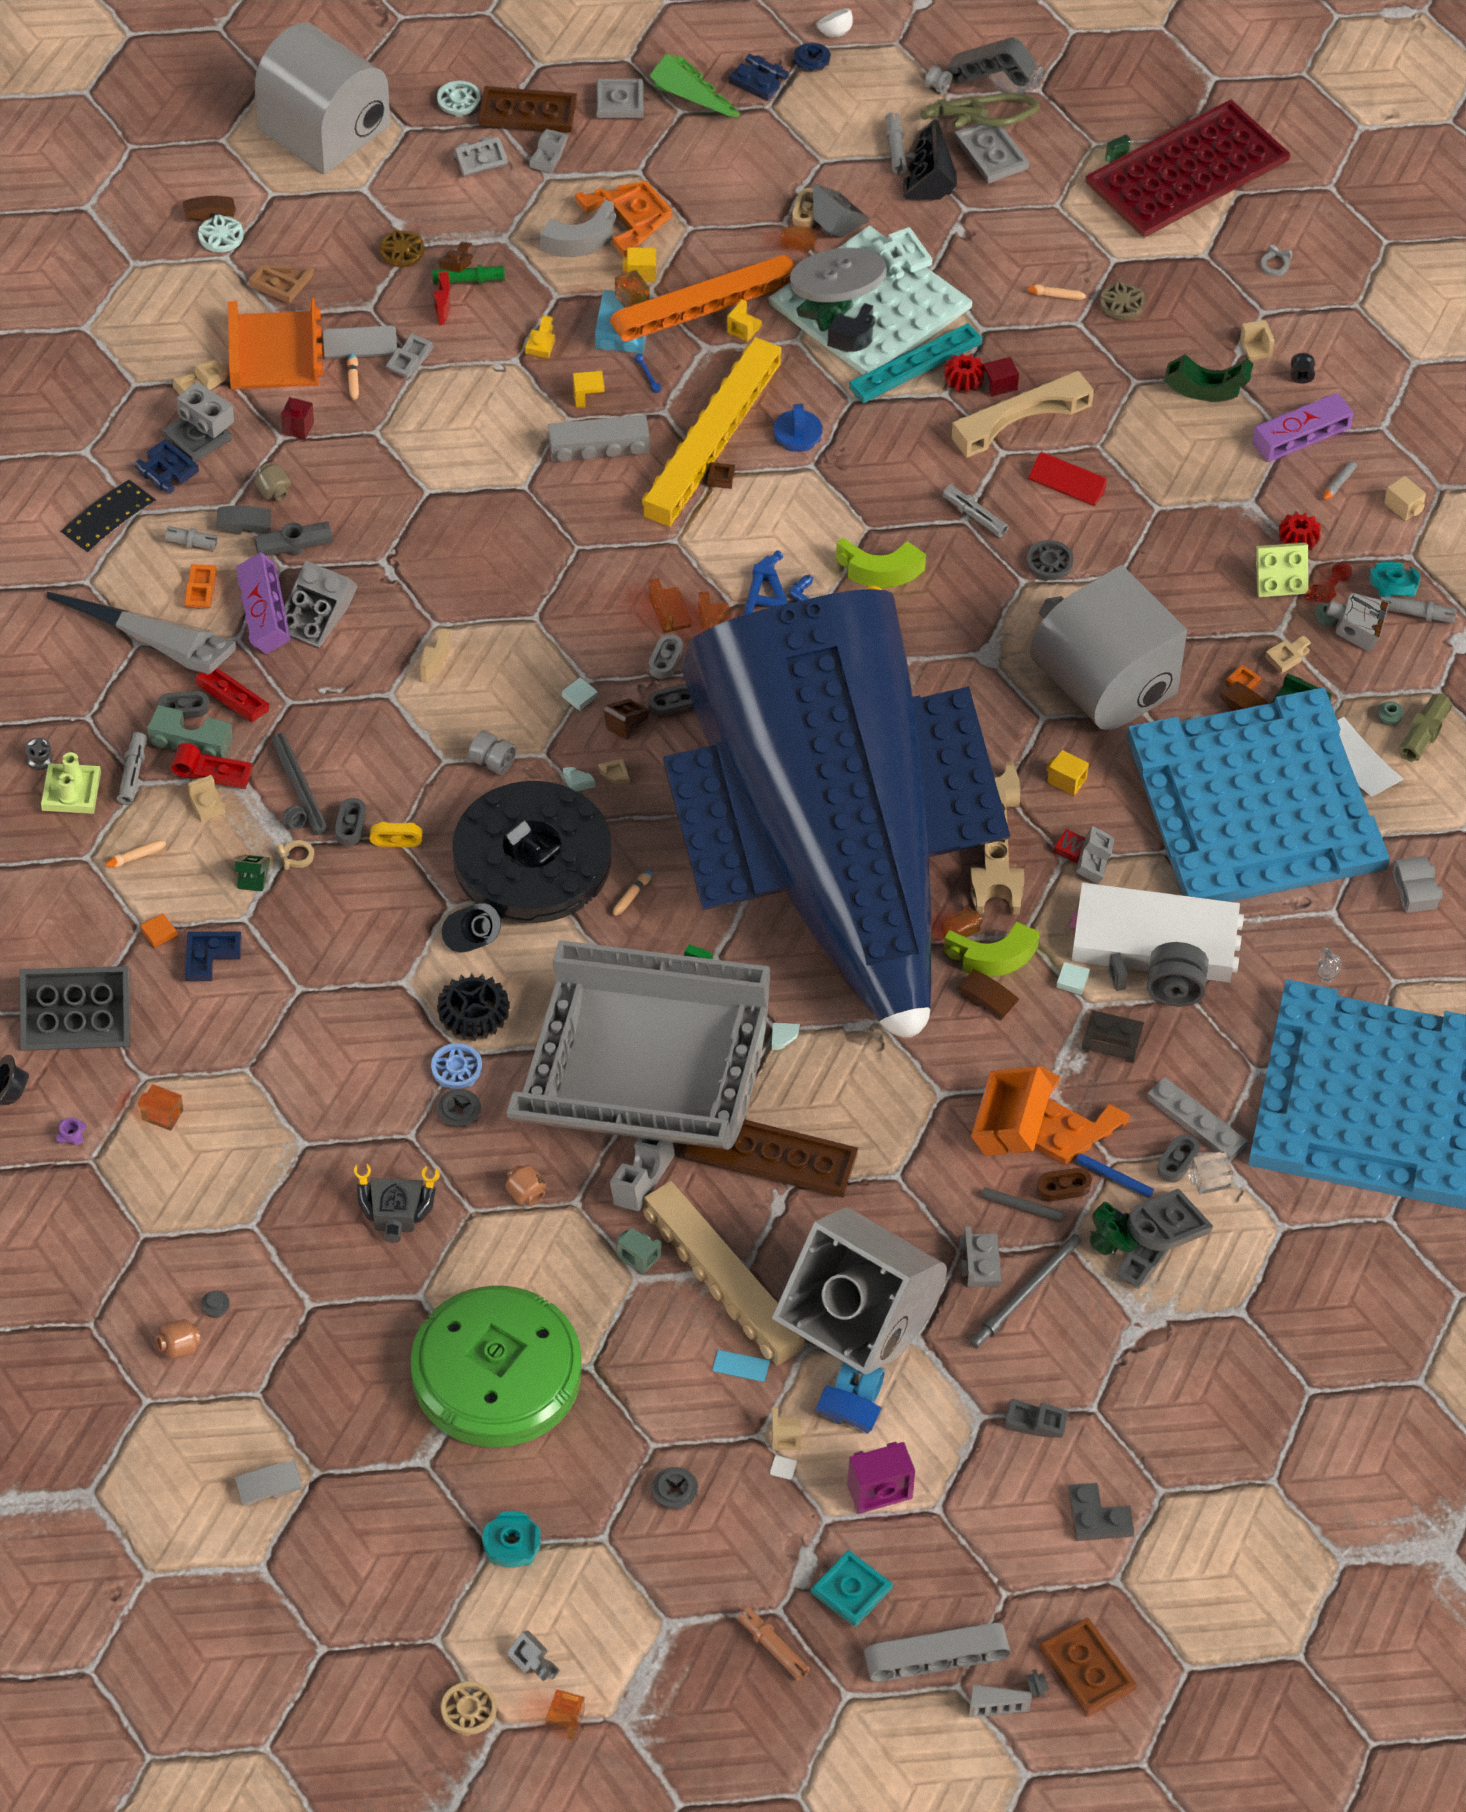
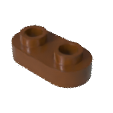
M1082 1168L1047 1172L1038 1179L1037 1193L1046 1201L1082 1197L1090 1191L1092 1178L1089 1172ZM1073 1184H1080L1081 1186L1075 1187Z

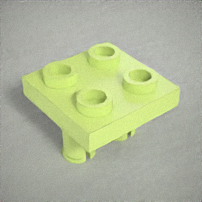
M1306 542L1256 546L1258 597L1308 594V544Z
M72 752L64 754L63 764L48 763L41 802L42 811L94 814L101 777L100 766L79 765L77 754Z

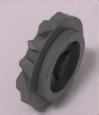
M455 1089L448 1091L440 1098L437 1111L439 1118L444 1121L445 1125L451 1124L457 1129L458 1126L465 1125L468 1127L471 1122H477L478 1115L481 1113V1103L478 1097L471 1091ZM455 1103L461 1109L464 1108L463 1115L459 1114L458 1111H455Z
M671 1467L662 1470L656 1475L652 1484V1493L658 1505L662 1504L668 1510L671 1508L682 1510L684 1506L692 1505L693 1500L698 1494V1483L694 1475L688 1470ZM672 1485L675 1488L681 1486V1494H678L677 1492L669 1494L670 1486Z

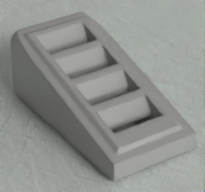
M973 1685L969 1717L1030 1712L1032 1693Z

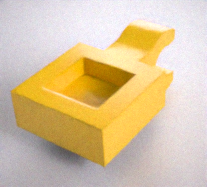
M543 315L539 331L532 330L525 346V354L549 359L555 343V334H551L553 330V325H551L553 317Z

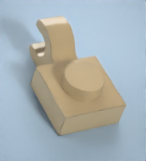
M1305 636L1298 638L1292 644L1284 640L1266 651L1265 658L1282 674L1301 662L1302 657L1310 652L1306 646L1310 645L1311 642Z

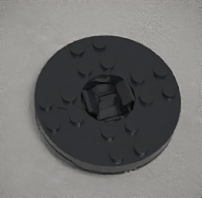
M521 781L503 785L487 792L475 800L462 814L453 836L454 871L464 893L472 902L475 901V904H489L497 910L500 918L513 922H549L577 912L585 907L584 904H588V901H592V898L598 895L606 883L610 872L611 836L604 816L588 798L579 792L552 782Z

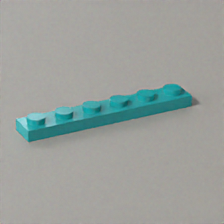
M966 323L850 381L849 389L862 403H865L951 359L952 355L959 356L961 352L965 353L981 345L982 337L969 323Z

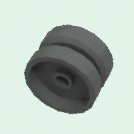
M1169 942L1157 946L1151 952L1147 991L1150 996L1156 1001L1170 1006L1181 1007L1198 1003L1204 997L1209 962L1206 953L1199 947L1183 942Z

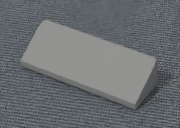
M391 325L324 329V358H349L351 353L356 355V357L392 356L397 349L396 327Z

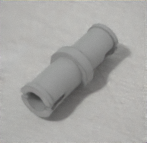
M169 525L167 527L168 531L165 534L166 542L185 544L187 548L195 546L212 551L216 549L218 535L196 532L194 528L186 530Z

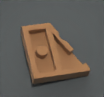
M261 264L248 279L249 286L290 304L314 276V268L306 266V271L292 270V266Z

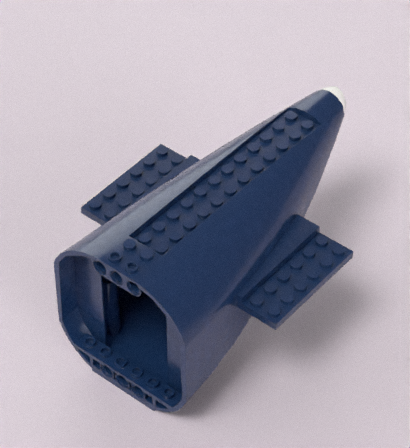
M862 589L823 595L748 613L703 631L689 641L681 669L695 713L709 746L663 757L702 911L785 891L818 943L878 1022L894 1035L903 1038L914 1037L926 1026L931 1010L929 857L1010 838V832L969 686L925 697H920V695L913 697L894 594L885 590Z

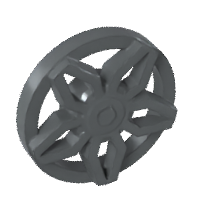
M1044 540L1031 546L1027 553L1026 563L1034 575L1040 577L1043 581L1067 576L1073 567L1074 558L1071 550L1065 544L1054 540ZM1049 547H1055V548H1058V549H1060V550H1052V549L1049 548ZM1039 549V555L1031 557ZM1067 557L1069 558L1068 565L1064 562Z

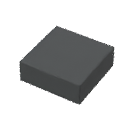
M1111 954L1108 972L1116 991L1126 989L1127 970L1121 954Z

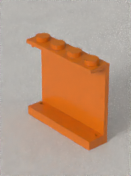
M311 297L310 311L239 314L238 301H228L231 390L319 386V376L323 375V362L318 361V357H323L322 343H317V340L322 339L321 325H317V322H321V308L316 307L315 297Z

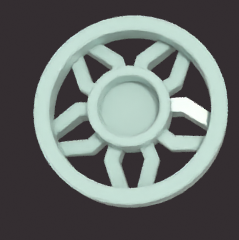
M452 81L439 89L437 102L439 108L444 112L456 117H462V115L472 113L479 108L481 94L479 89L472 83ZM445 92L447 96L441 100V97ZM473 92L476 94L477 99L472 97Z
M215 215V217L206 220L199 227V241L207 250L228 252L241 244L243 228L241 223L233 218ZM239 231V236L236 239L234 234ZM203 235L209 237L208 242L204 240Z

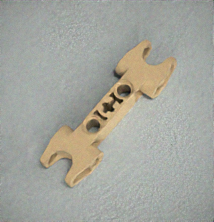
M1006 762L1005 773L995 778L1006 821V807H1019L1020 781L1014 762ZM1008 839L982 845L984 868H970V897L976 914H984L985 902L997 897L1009 903L1012 915H1020L1024 887V868H1009Z

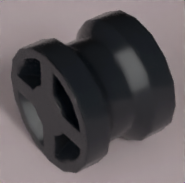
M1298 353L1292 357L1291 379L1293 381L1304 384L1314 379L1315 359L1312 355Z

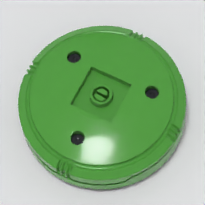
M484 1286L461 1292L432 1311V1315L428 1316L429 1319H425V1323H422L416 1334L411 1351V1375L415 1397L428 1419L441 1431L459 1441L475 1446L496 1448L510 1447L532 1441L554 1428L567 1415L577 1398L582 1372L581 1348L578 1336L569 1319L553 1303L548 1304V1300L544 1301V1297L539 1298L538 1294L511 1286Z

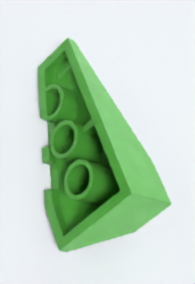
M665 54L650 74V77L655 80L653 84L663 92L666 90L730 117L738 118L741 115L725 97L718 93L715 95L713 92L716 88L711 83L701 79L703 75L682 56Z

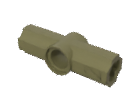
M1441 693L1433 694L1423 711L1415 715L1409 733L1399 748V753L1402 754L1405 760L1410 762L1419 761L1429 743L1435 742L1442 728V723L1452 708L1453 703L1448 699V696Z

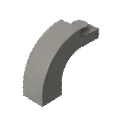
M605 199L595 216L582 224L570 225L550 219L540 233V251L560 257H579L601 249L612 239V226L616 219L614 202Z

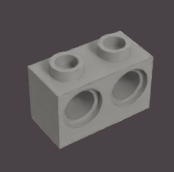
M198 381L177 397L179 416L212 438L218 436L234 423L233 405Z

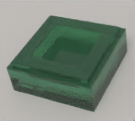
M1127 134L1107 142L1105 160L1108 163L1130 152L1131 139Z

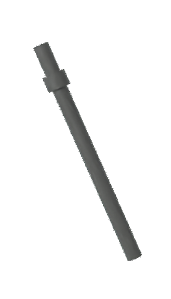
M1073 1234L993 1317L989 1316L981 1324V1329L969 1340L970 1345L977 1349L989 1336H994L1001 1329V1324L1082 1242L1081 1237Z

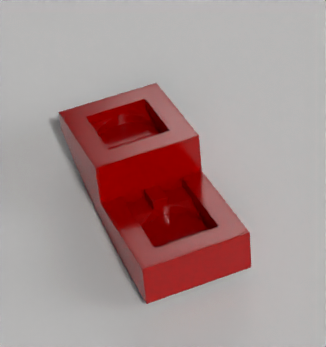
M448 271L438 273L439 291H434V308L439 325L445 324L450 310Z

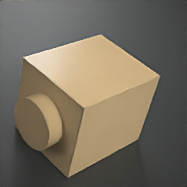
M1404 476L1387 487L1384 504L1406 521L1422 512L1425 506L1426 492Z

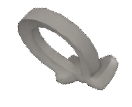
M1271 244L1268 248V253L1261 260L1262 271L1274 277L1286 274L1289 269V261L1292 259V251H1283ZM1275 256L1282 257L1284 266L1277 270L1271 269L1266 265L1267 260Z

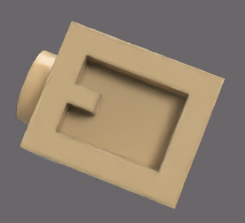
M212 775L198 778L188 783L189 798L201 822L225 813V806L215 789Z

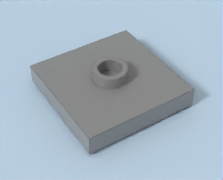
M597 79V118H643V79Z

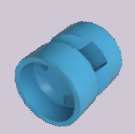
M843 1362L835 1388L853 1394L856 1393L858 1396L875 1403L882 1387L885 1369L878 1368L865 1375ZM857 1374H860L859 1383L855 1384Z

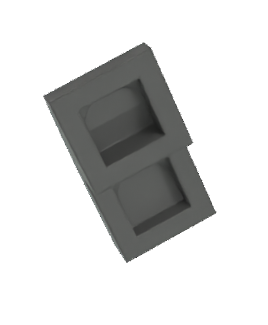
M236 505L218 507L216 529L239 535L243 529L266 534L270 530L271 509Z
M1139 1244L1133 1252H1129L1115 1273V1276L1140 1289L1160 1265L1169 1250L1156 1251Z
M1011 1399L1008 1403L1003 1428L1030 1435L1062 1438L1068 1411L1041 1402L1039 1407Z

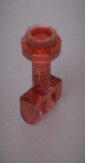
M1345 561L1337 562L1332 567L1333 574L1323 585L1314 584L1306 592V600L1330 603L1337 595L1334 589L1336 584L1340 580L1347 581L1351 577V566Z

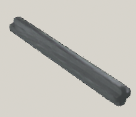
M274 734L272 736V743L296 796L307 814V820L313 833L316 835L325 833L327 831L326 822L285 734Z

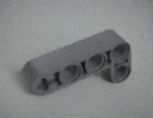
M1012 37L957 53L945 71L952 73L951 83L961 84L1004 71L1013 84L1025 86L1036 70L1037 64L1024 44L1017 38Z

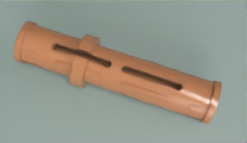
M750 1606L745 1608L746 1615L741 1612L737 1617V1621L754 1636L753 1639L757 1644H762L786 1668L796 1681L803 1679L801 1674L803 1673L806 1676L810 1671V1667L774 1632V1627L770 1623L766 1624Z

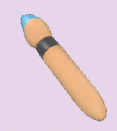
M351 353L347 361L349 394L351 399L356 400L359 395L358 359L356 355Z
M647 870L637 877V880L613 909L614 916L620 915L638 895L643 886L649 883L652 876L651 870Z

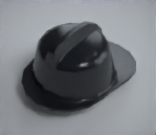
M485 903L474 904L455 911L446 918L441 930L442 939L452 951L462 953L478 949L495 941L500 934L501 919L497 910L491 905Z
M6 1055L0 1060V1104L5 1105L12 1104L21 1097L29 1079V1074L15 1065L12 1055Z

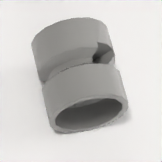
M482 730L471 743L468 759L480 766L487 765L489 770L499 775H504L511 767L517 749L514 744L504 739L498 741L497 736Z

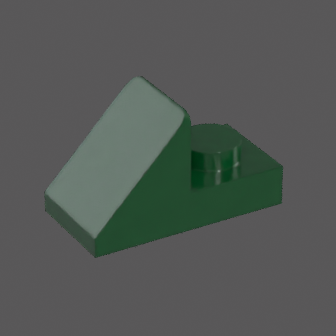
M244 854L237 859L234 872H238V889L263 891L270 857Z

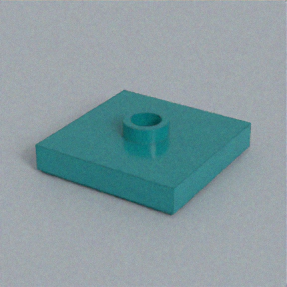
M848 1549L811 1588V1594L856 1628L893 1589V1583Z

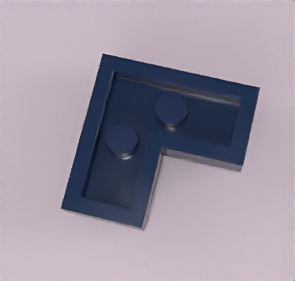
M188 932L185 981H212L214 959H240L241 932Z

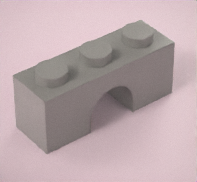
M644 1138L637 1139L634 1144L635 1161L633 1166L622 1163L610 1181L614 1205L635 1211L641 1209L644 1204V1197L652 1192L675 1156L673 1142Z

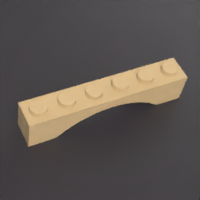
M1079 371L1066 374L1057 380L1044 383L1040 387L1025 391L1008 400H1003L989 408L981 409L972 415L959 418L953 422L951 439L964 456L968 458L987 450L991 441L1002 429L1021 418L1043 413L1072 415L1091 407L1094 389Z

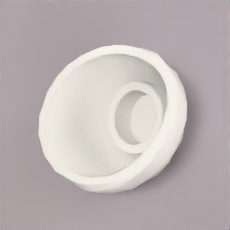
M849 8L840 9L820 19L816 23L817 29L830 38L841 37L850 30L853 23V15Z

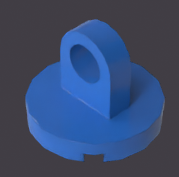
M793 404L791 411H786L776 419L773 435L779 445L780 443L784 445L787 450L796 452L812 449L814 444L820 442L822 424L820 419L813 413L804 410L803 404Z

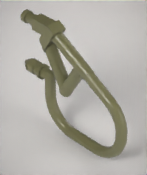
M1000 93L952 101L939 99L936 103L929 105L927 110L921 111L920 116L924 120L938 115L945 117L959 116L952 123V126L956 128L968 125L970 121L984 126L1003 127L1016 124L1034 115L1040 106L1035 98L1025 94ZM1019 101L1029 104L1031 107L1014 116L996 119L986 118L989 115V111L983 104Z

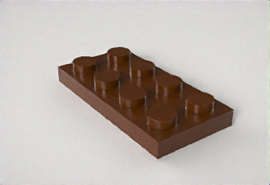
M484 86L479 126L541 131L549 129L557 132L572 133L577 93Z

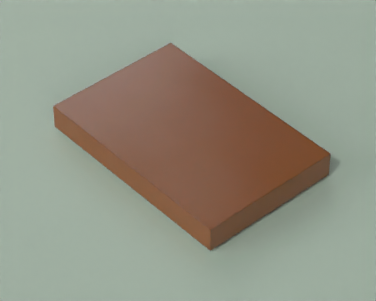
M1088 1617L1039 1644L1038 1649L1087 1717L1137 1689L1136 1682Z

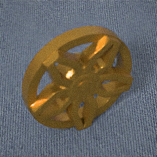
M399 229L393 230L392 233L382 239L380 255L389 265L408 267L422 259L424 255V242L419 234L400 231ZM418 244L420 246V251L416 248ZM385 252L392 253V258L388 257Z

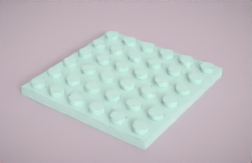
M869 225L839 248H862L876 252L874 243L877 240H882L884 244L889 241L888 238ZM896 252L892 253L894 258L899 257ZM903 267L904 275L901 278H896L886 268V278L876 289L854 299L839 302L807 300L793 291L790 282L769 297V305L864 375L919 347L972 308V300L927 267L911 273L907 267ZM864 303L873 305V316L876 317L873 327L872 343L867 348L857 352H845L827 346L828 329L837 313L856 319Z

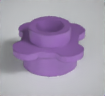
M75 1118L62 1120L59 1123L60 1132L56 1135L57 1141L61 1144L65 1142L73 1143L74 1145L81 1144L83 1142L82 1133L86 1129V1124Z

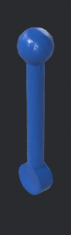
M636 354L635 361L640 363L652 384V392L659 393L661 391V384L655 382L643 361L644 356Z

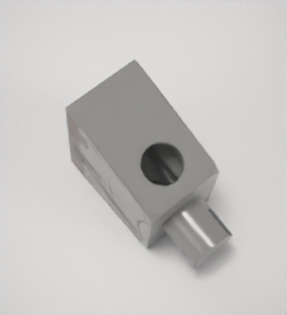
M1351 593L1344 604L1331 600L1326 614L1338 619L1335 632L1339 636L1371 652L1380 639L1389 602Z

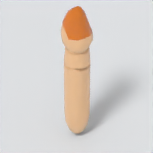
M1031 285L1027 288L1029 292L1038 296L1045 295L1072 300L1086 298L1083 292L1076 290L1044 287L1042 285Z
M158 840L123 854H116L105 862V865L110 868L119 867L124 862H130L161 850L165 847L166 842Z

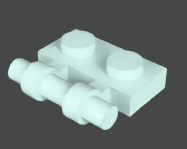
M910 227L889 234V242L886 244L882 240H877L874 243L876 253L883 257L886 262V268L896 278H901L904 275L903 267H907L911 273L932 265V257ZM896 252L899 257L894 258L892 253Z

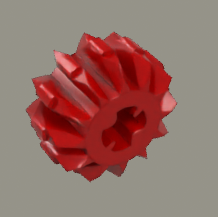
M961 352L960 356L952 355L951 359L946 361L944 378L949 388L955 387L957 392L965 390L968 393L969 389L976 391L978 385H982L985 370L980 357L973 358L972 353L967 356Z
M1295 511L1293 516L1287 514L1279 524V541L1283 542V544L1306 542L1308 550H1313L1315 544H1318L1320 540V523L1316 522L1315 516L1308 517L1307 512L1303 515H1300L1297 511Z

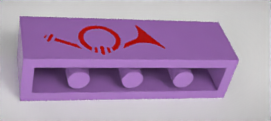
M1338 393L1325 396L1316 402L1303 405L1299 409L1284 413L1275 419L1255 426L1253 444L1267 462H1271L1350 429L1353 411Z
M259 552L237 566V581L241 587V601L245 608V621L250 634L248 639L254 648L260 649L267 655L291 639L276 563Z

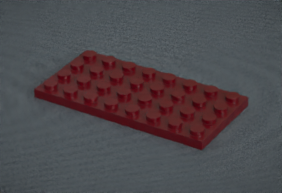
M1230 99L1086 175L1085 183L1145 238L1289 161L1291 153Z

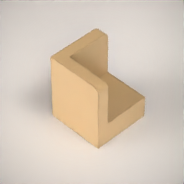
M1266 320L1244 323L1242 325L1240 341L1248 359L1252 361L1272 357L1274 338Z
M772 1407V1450H801L800 1418L778 1417V1407Z

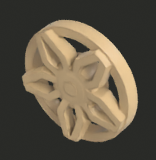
M468 1681L454 1685L445 1693L441 1703V1714L445 1724L451 1730L463 1736L478 1734L486 1730L494 1722L497 1713V1703L494 1694L489 1688L478 1682ZM464 1689H476L479 1691L469 1695ZM457 1692L460 1693L463 1697L459 1699ZM453 1695L456 1704L446 1708L449 1699ZM485 1695L482 1701H479L478 1698ZM488 1698L490 1699L492 1704V1711H490L486 1707H483L485 1706ZM453 1711H457V1714L447 1715ZM480 1713H484L488 1716V1718L480 1717L479 1715ZM458 1719H460V1726L456 1725L451 1720L457 1721ZM475 1719H476L479 1723H482V1724L479 1725V1726L474 1727V1726H475ZM466 1720L471 1722L468 1728L464 1726Z

